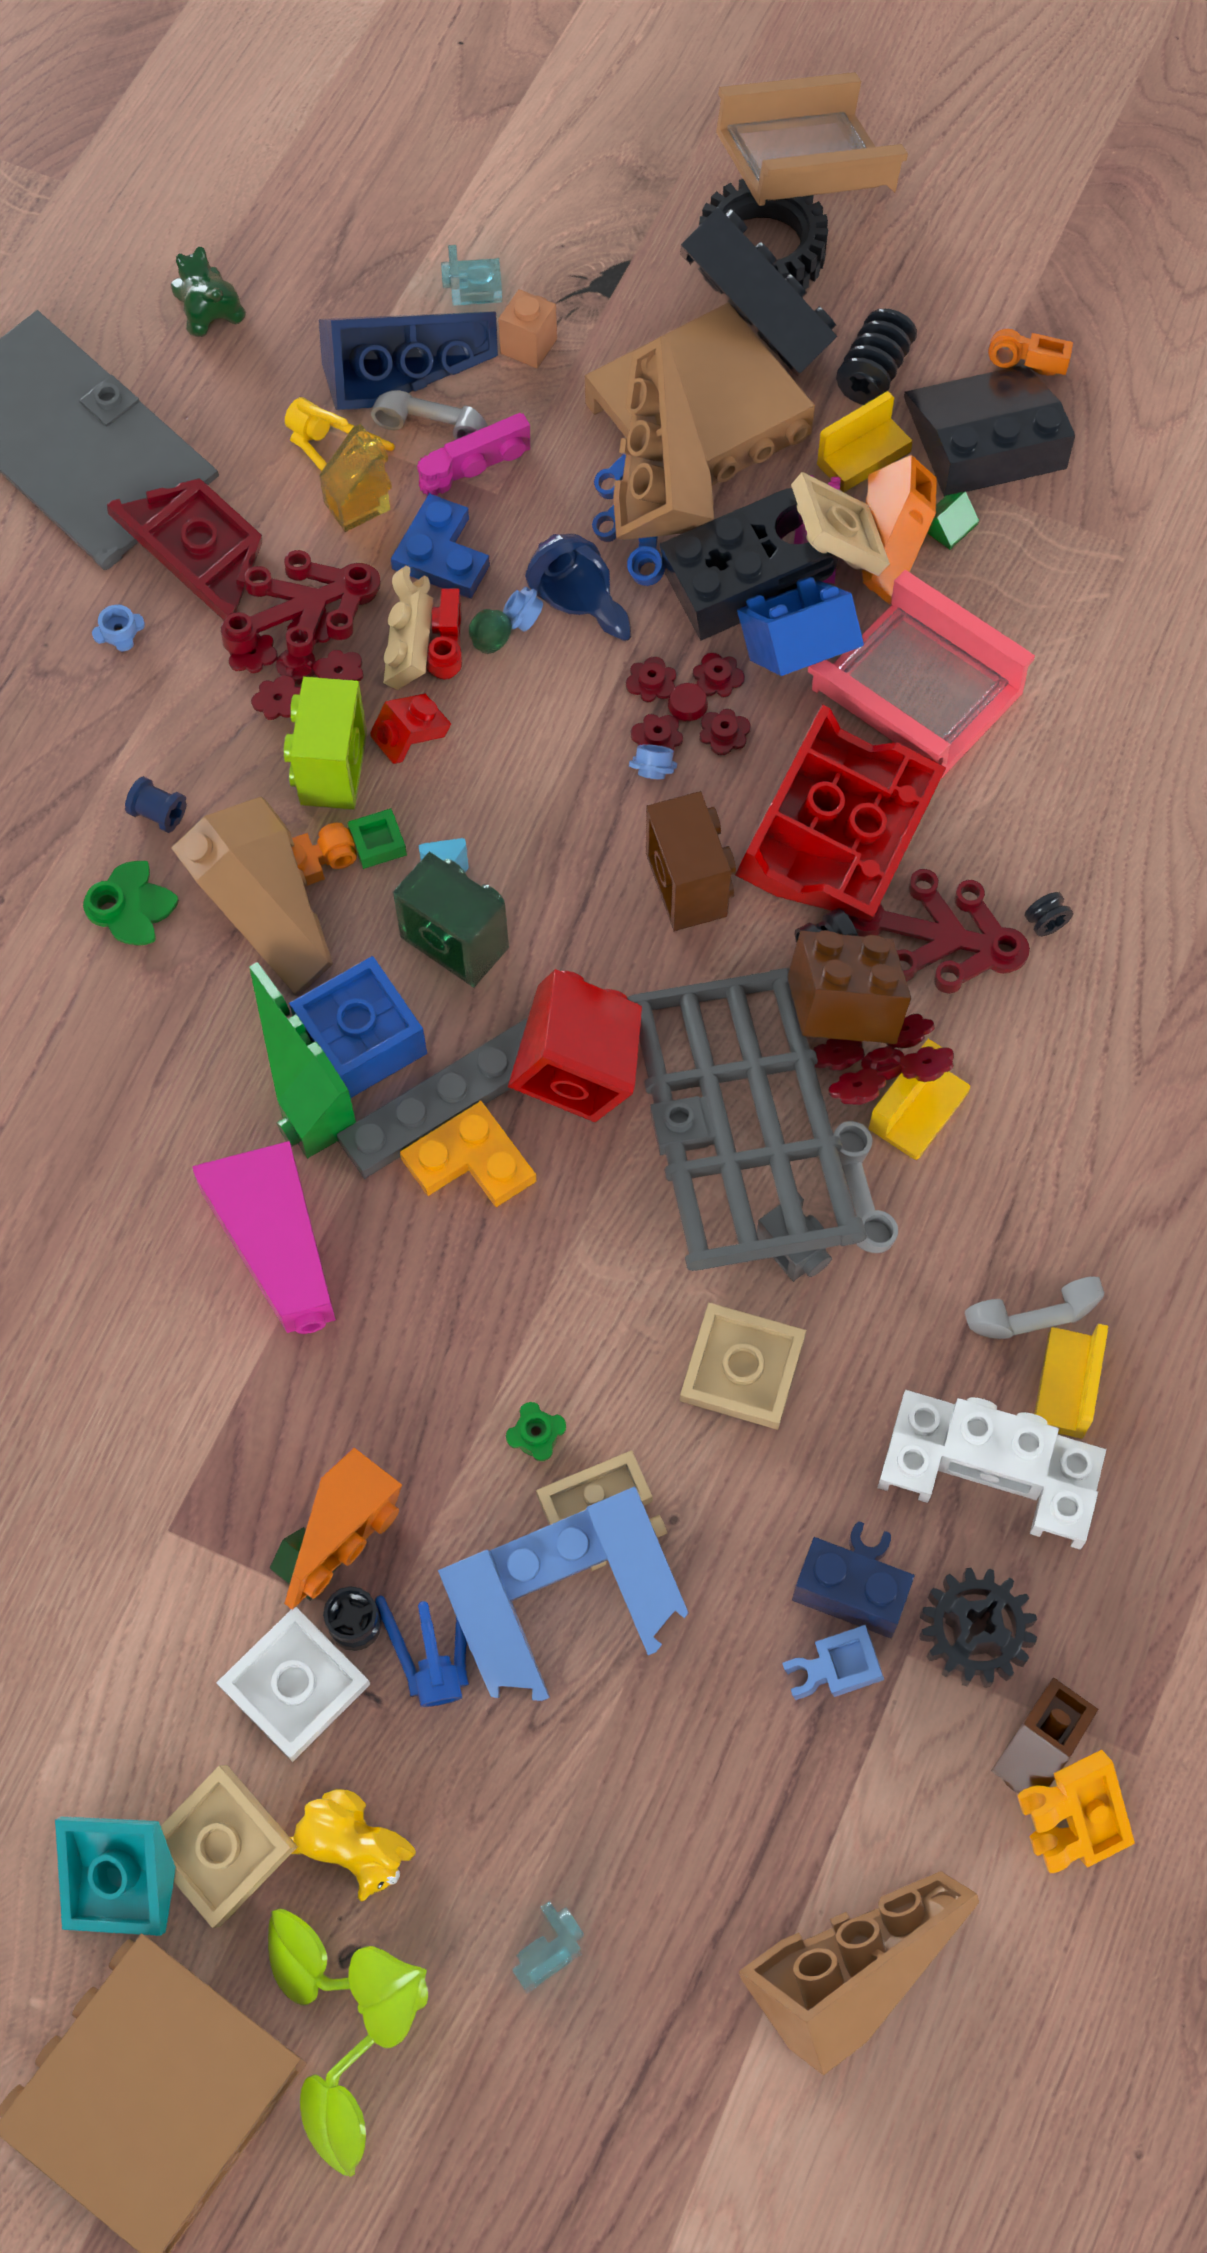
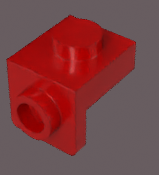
M424 693L385 701L372 727L370 736L393 764L404 761L411 744L444 738L451 723L439 710L435 702Z

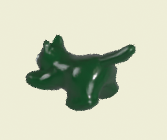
M197 247L193 254L185 256L179 253L176 256L180 278H176L171 282V289L173 295L178 300L184 302L183 311L188 319L186 323L188 333L195 337H203L207 335L210 323L219 318H224L232 324H240L246 316V311L240 304V298L233 285L222 279L218 269L209 265L205 249Z

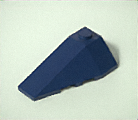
M495 311L319 319L322 366L335 410L373 408L378 397L386 392L397 390L407 393L415 392L427 387L428 384L449 375H455L498 356Z

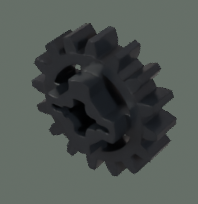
M966 1568L961 1583L951 1574L947 1575L943 1581L946 1593L933 1588L928 1595V1599L935 1607H923L920 1614V1619L931 1624V1626L922 1629L919 1635L921 1641H933L934 1643L933 1648L927 1655L928 1660L933 1661L942 1657L946 1662L942 1675L948 1677L955 1669L962 1672L961 1681L963 1686H968L974 1675H978L985 1688L990 1687L994 1681L995 1672L1005 1681H1008L1014 1675L1010 1662L1023 1667L1028 1661L1029 1656L1021 1647L1033 1648L1037 1641V1636L1025 1631V1629L1033 1626L1037 1621L1036 1614L1023 1613L1022 1608L1029 1600L1028 1595L1022 1594L1014 1597L1010 1593L1014 1580L1011 1578L1005 1580L1001 1586L994 1583L995 1575L992 1569H988L983 1579L978 1580L972 1568ZM976 1594L986 1596L987 1598L968 1601L963 1596ZM1003 1609H1005L1011 1620L1013 1636H1011L1012 1632L1004 1627L1001 1612ZM986 1612H989L990 1616L986 1621L985 1630L978 1637L974 1636L970 1643H966L971 1625L978 1618L982 1619ZM943 1617L946 1619L945 1623L953 1629L955 1640L953 1646L949 1644L945 1636ZM984 1653L994 1658L988 1661L968 1659L970 1655Z

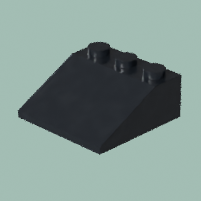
M1016 366L905 391L904 393L905 402L944 497L946 495L974 491L1065 470L1068 467L1075 439L1073 428L1061 401L1027 366Z

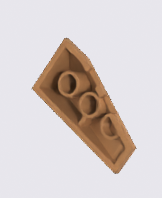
M660 336L632 354L625 406L627 411L632 413L628 438H621L619 450L620 454L626 455L623 481L615 480L613 495L616 538L622 540L683 534L714 520L711 474L669 340Z
M939 1871L880 1897L878 1902L879 1908L853 1919H850L847 1912L831 1918L832 1928L803 1940L800 1933H796L782 1939L739 1971L741 1980L787 2047L824 2076L867 2043L979 1904L978 1895L947 1874Z

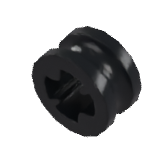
M1060 892L1049 893L1041 897L1026 910L1024 916L1028 922L1036 923L1034 931L1038 936L1043 937L1056 932L1073 917L1074 913L1071 908L1062 905L1064 898Z

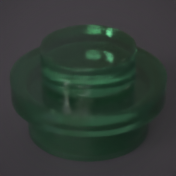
M485 609L477 613L469 625V636L474 647L484 654H491L501 649L510 637L512 630L511 620L500 610Z

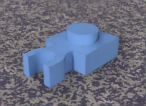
M866 1625L816 1641L815 1645L819 1658L813 1660L795 1658L782 1663L787 1674L797 1670L808 1672L807 1682L802 1686L791 1689L795 1700L812 1695L821 1684L827 1682L832 1695L836 1697L885 1680Z

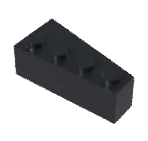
M718 206L681 244L680 255L690 265L695 261L700 266L698 270L704 276V280L716 292L718 291L721 295L725 293L728 296V302L749 326L754 325L759 330L757 332L758 336L798 377L836 339L837 335L832 331L836 323L820 306L814 311L803 299L807 294L806 290L791 274L784 278L773 265L778 260L762 242H759L756 246L753 245L743 234L748 227L733 210L730 209L725 214Z

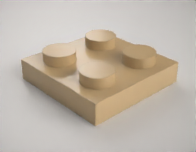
M801 472L791 486L797 501V510L802 516L807 531L809 543L821 553L829 552L842 558L854 569L859 570L862 568L879 576L890 563L869 505Z
M708 1302L681 1390L680 1402L778 1430L806 1330Z
M219 1765L161 1825L176 1866L174 1883L212 1928L221 1927L298 1847L228 1765Z

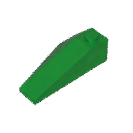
M256 962L249 966L276 1097L283 1118L276 1123L286 1142L290 1141L291 1147L298 1144L308 1159L338 1142L336 1134L356 1123L349 1090L317 1042L311 1043L304 1024L299 1017L294 1015L287 1018L291 1013L286 1001L260 964Z

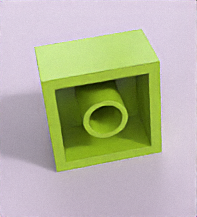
M303 676L300 695L294 694L291 701V721L295 723L293 734H286L284 741V761L291 762L289 772L290 786L297 788L300 805L355 810L367 736L359 681Z

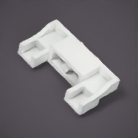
M905 1390L877 1488L888 1491L889 1485H894L920 1493L918 1500L928 1503L937 1472L940 1471L1033 1500H1037L1039 1497L1030 1534L1040 1537L1042 1532L1046 1531L1072 1539L1070 1547L1081 1550L1087 1540L1098 1495L1096 1490L1107 1449L1058 1435L1059 1428L1047 1425V1420L1041 1416L1026 1412L1018 1413L1017 1416L997 1410V1406L994 1403L985 1399L972 1397L966 1401L958 1398L956 1404Z

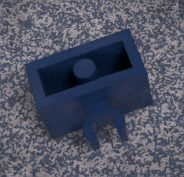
M858 1521L850 1534V1550L813 1537L795 1586L792 1601L859 1627L866 1625L868 1630L892 1639L915 1575L878 1561L888 1551L891 1534L884 1531L880 1543L875 1547H868L863 1544L860 1537L864 1523Z

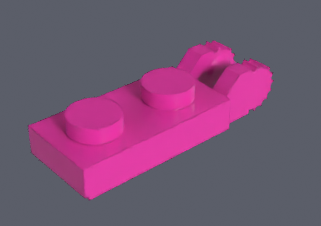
M520 412L449 442L444 447L430 452L428 456L424 455L423 458H420L417 465L420 491H423V494H427V496L429 493L438 496V493L443 494L449 491L453 481L463 477H475L489 466L504 460H515L525 451L530 450V424L524 413L521 414Z

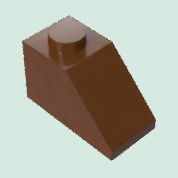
M1053 1677L991 1771L1001 1777L1005 1784L1016 1793H1020L1032 1786L1050 1787L1055 1780L1053 1773L1063 1769L1099 1709Z

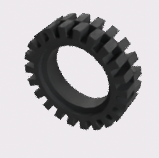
M739 179L738 191L732 183L723 186V195L716 191L711 196V203H706L702 209L699 225L719 206L725 214L730 209L733 210L742 221L753 218H770L792 227L800 238L801 243L794 252L787 257L778 259L773 266L784 278L791 274L805 290L809 288L810 279L815 282L819 277L820 269H823L825 263L828 219L826 214L823 215L821 203L819 201L813 203L814 195L769 201L766 199L765 205L759 206L744 179Z

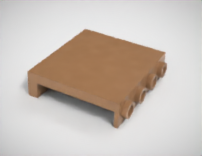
M729 302L662 336L669 340L711 474L712 486L718 482L730 480L737 472L755 463L759 464L766 461L772 454L791 444L796 445L812 434L815 405ZM645 345L585 375V404L594 415L604 410L626 438H628L632 414L625 408L632 354Z
M141 1933L135 1942L132 1939H128L117 1950L109 1963V1968L113 1971L98 1990L96 1987L90 1988L79 2000L72 2012V2016L76 2020L62 2038L58 2035L54 2036L44 2046L35 2060V2065L39 2069L25 2087L21 2084L17 2085L0 2105V2137L139 2253H171L306 2066L307 2062L280 2043L174 1959L152 1939Z

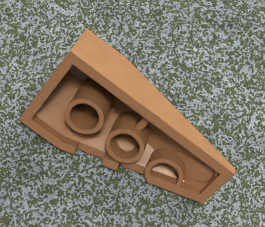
M261 796L204 816L171 849L205 893L293 993L300 996L333 965L318 916L312 912L304 887L307 885L303 871L298 869L292 847L295 845L290 831L269 803Z

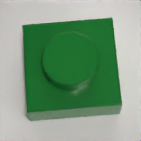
M392 808L347 822L363 869L407 856L406 845Z

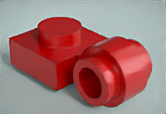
M441 588L440 607H432V634H440V637L435 638L429 643L426 664L428 671L432 675L443 680L454 677L462 668L460 648L462 612L459 589Z

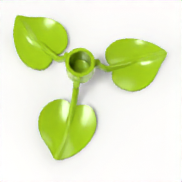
M276 1909L271 1911V1918L269 1920L268 1953L274 1978L282 1992L293 2002L300 2005H308L316 2000L318 1987L323 1991L350 1989L359 2004L357 2007L358 2012L363 2014L368 2035L329 2070L326 2075V2081L316 2074L307 2077L300 2094L301 2119L314 2149L328 2165L339 2173L351 2177L356 2174L355 2168L361 2161L365 2150L366 2128L363 2113L356 2099L345 2087L338 2085L340 2076L374 2043L384 2048H392L399 2045L405 2039L416 2012L424 2008L428 2001V1988L425 1981L427 1970L402 1962L382 1949L367 1946L358 1949L353 1954L348 1978L331 1979L323 1974L327 1966V1953L316 1932L295 1914L284 1909Z

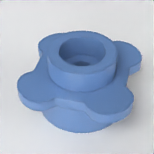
M524 587L521 591L517 590L510 596L503 609V613L506 615L503 625L506 627L510 626L512 629L519 628L525 632L535 623L543 607V601L536 597L537 591L535 589L530 590L528 587Z
M111 605L103 609L99 614V626L93 629L92 636L94 641L99 644L106 642L115 645L119 651H128L134 646L133 638L138 631L144 628L145 622L140 614H133L126 606Z
M643 744L637 746L636 756H633V760L629 761V767L639 769V776L650 779H665L666 774L674 773L677 763L672 761L674 752L672 749Z

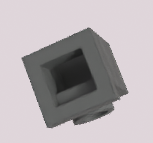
M798 1193L799 1198H800V1202H801V1206H802V1208H803L804 1199H803L802 1196ZM778 1205L758 1220V1240L788 1235L781 1205ZM804 1215L808 1232L824 1229L814 1216L808 1215L806 1217ZM826 1248L773 1257L793 1282L805 1273L808 1277L817 1275L832 1260Z

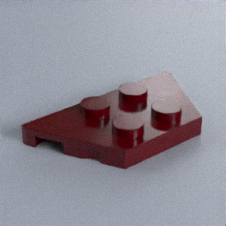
M197 478L179 483L174 488H159L147 491L146 498L124 504H121L120 499H116L107 504L108 514L220 618L225 621L228 615L236 613L245 590L244 575L249 568L254 567L262 546V534L204 481Z

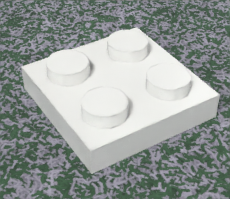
M297 1607L290 1610L216 1682L292 1762L370 1685L369 1680Z

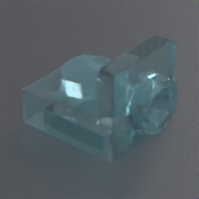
M448 245L449 262H441L443 288H451L453 306L503 302L499 258L458 261L457 246Z
M550 1901L540 1907L542 1915L557 1938L548 1943L546 1938L542 1936L516 1955L520 1964L513 1968L512 1971L526 1994L582 1955L581 1948L576 1941L582 1938L584 1934L567 1907L557 1912Z

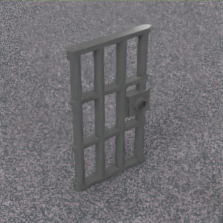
M790 968L634 994L628 997V1000L642 1006L639 1041L648 1076L644 1084L646 1092L652 1094L654 1104H650L651 1119L659 1153L667 1157L668 1166L665 1167L664 1171L666 1179L673 1183L689 1252L685 1257L687 1269L690 1271L839 1245L857 1244L867 1238L863 1221L860 1217H856L838 1153L842 1149L840 1138L833 1135L815 1070V1064L818 1063L817 1055L814 1050H810L807 1037L802 1036L787 978ZM774 990L791 1053L762 1057L746 995ZM727 998L743 1061L715 1066L699 1002ZM680 1006L695 1069L667 1074L652 1010ZM795 1070L814 1139L785 1144L767 1075ZM748 1078L765 1147L736 1152L719 1083ZM700 1087L702 1097L695 1096L673 1100L671 1092ZM709 1145L715 1146L717 1156L687 1160L686 1151L706 1148ZM819 1156L838 1227L808 1232L790 1161ZM770 1165L788 1235L758 1240L741 1170ZM721 1174L738 1244L709 1249L692 1178Z

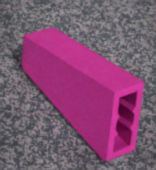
M290 1141L192 1166L203 1197L287 1333L296 1331L299 1334H308L321 1330L327 1322L335 1321L336 1318Z

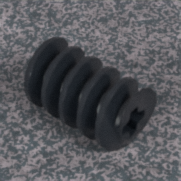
M877 309L867 316L864 325L857 334V338L851 344L849 352L845 355L843 363L837 370L836 380L838 387L847 398L853 402L865 405L889 390L891 381L896 377L897 370L903 364L904 357L909 353L911 344L917 338L916 326L908 316L892 309Z

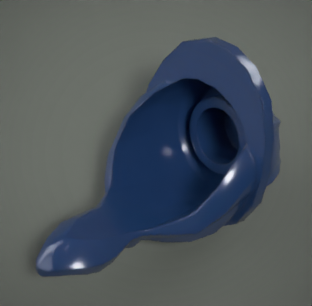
M553 534L544 542L539 543L525 574L530 589H535L539 598L559 611L573 615L591 614L597 619L604 632L623 641H628L631 638L629 616L624 608L615 602L610 595V570L600 557L601 554L596 545L577 534Z

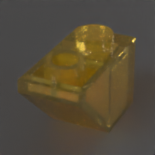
M362 424L351 429L319 474L324 503L344 532L390 510L388 491L392 489V485L384 463L388 462V455L378 437L371 438Z

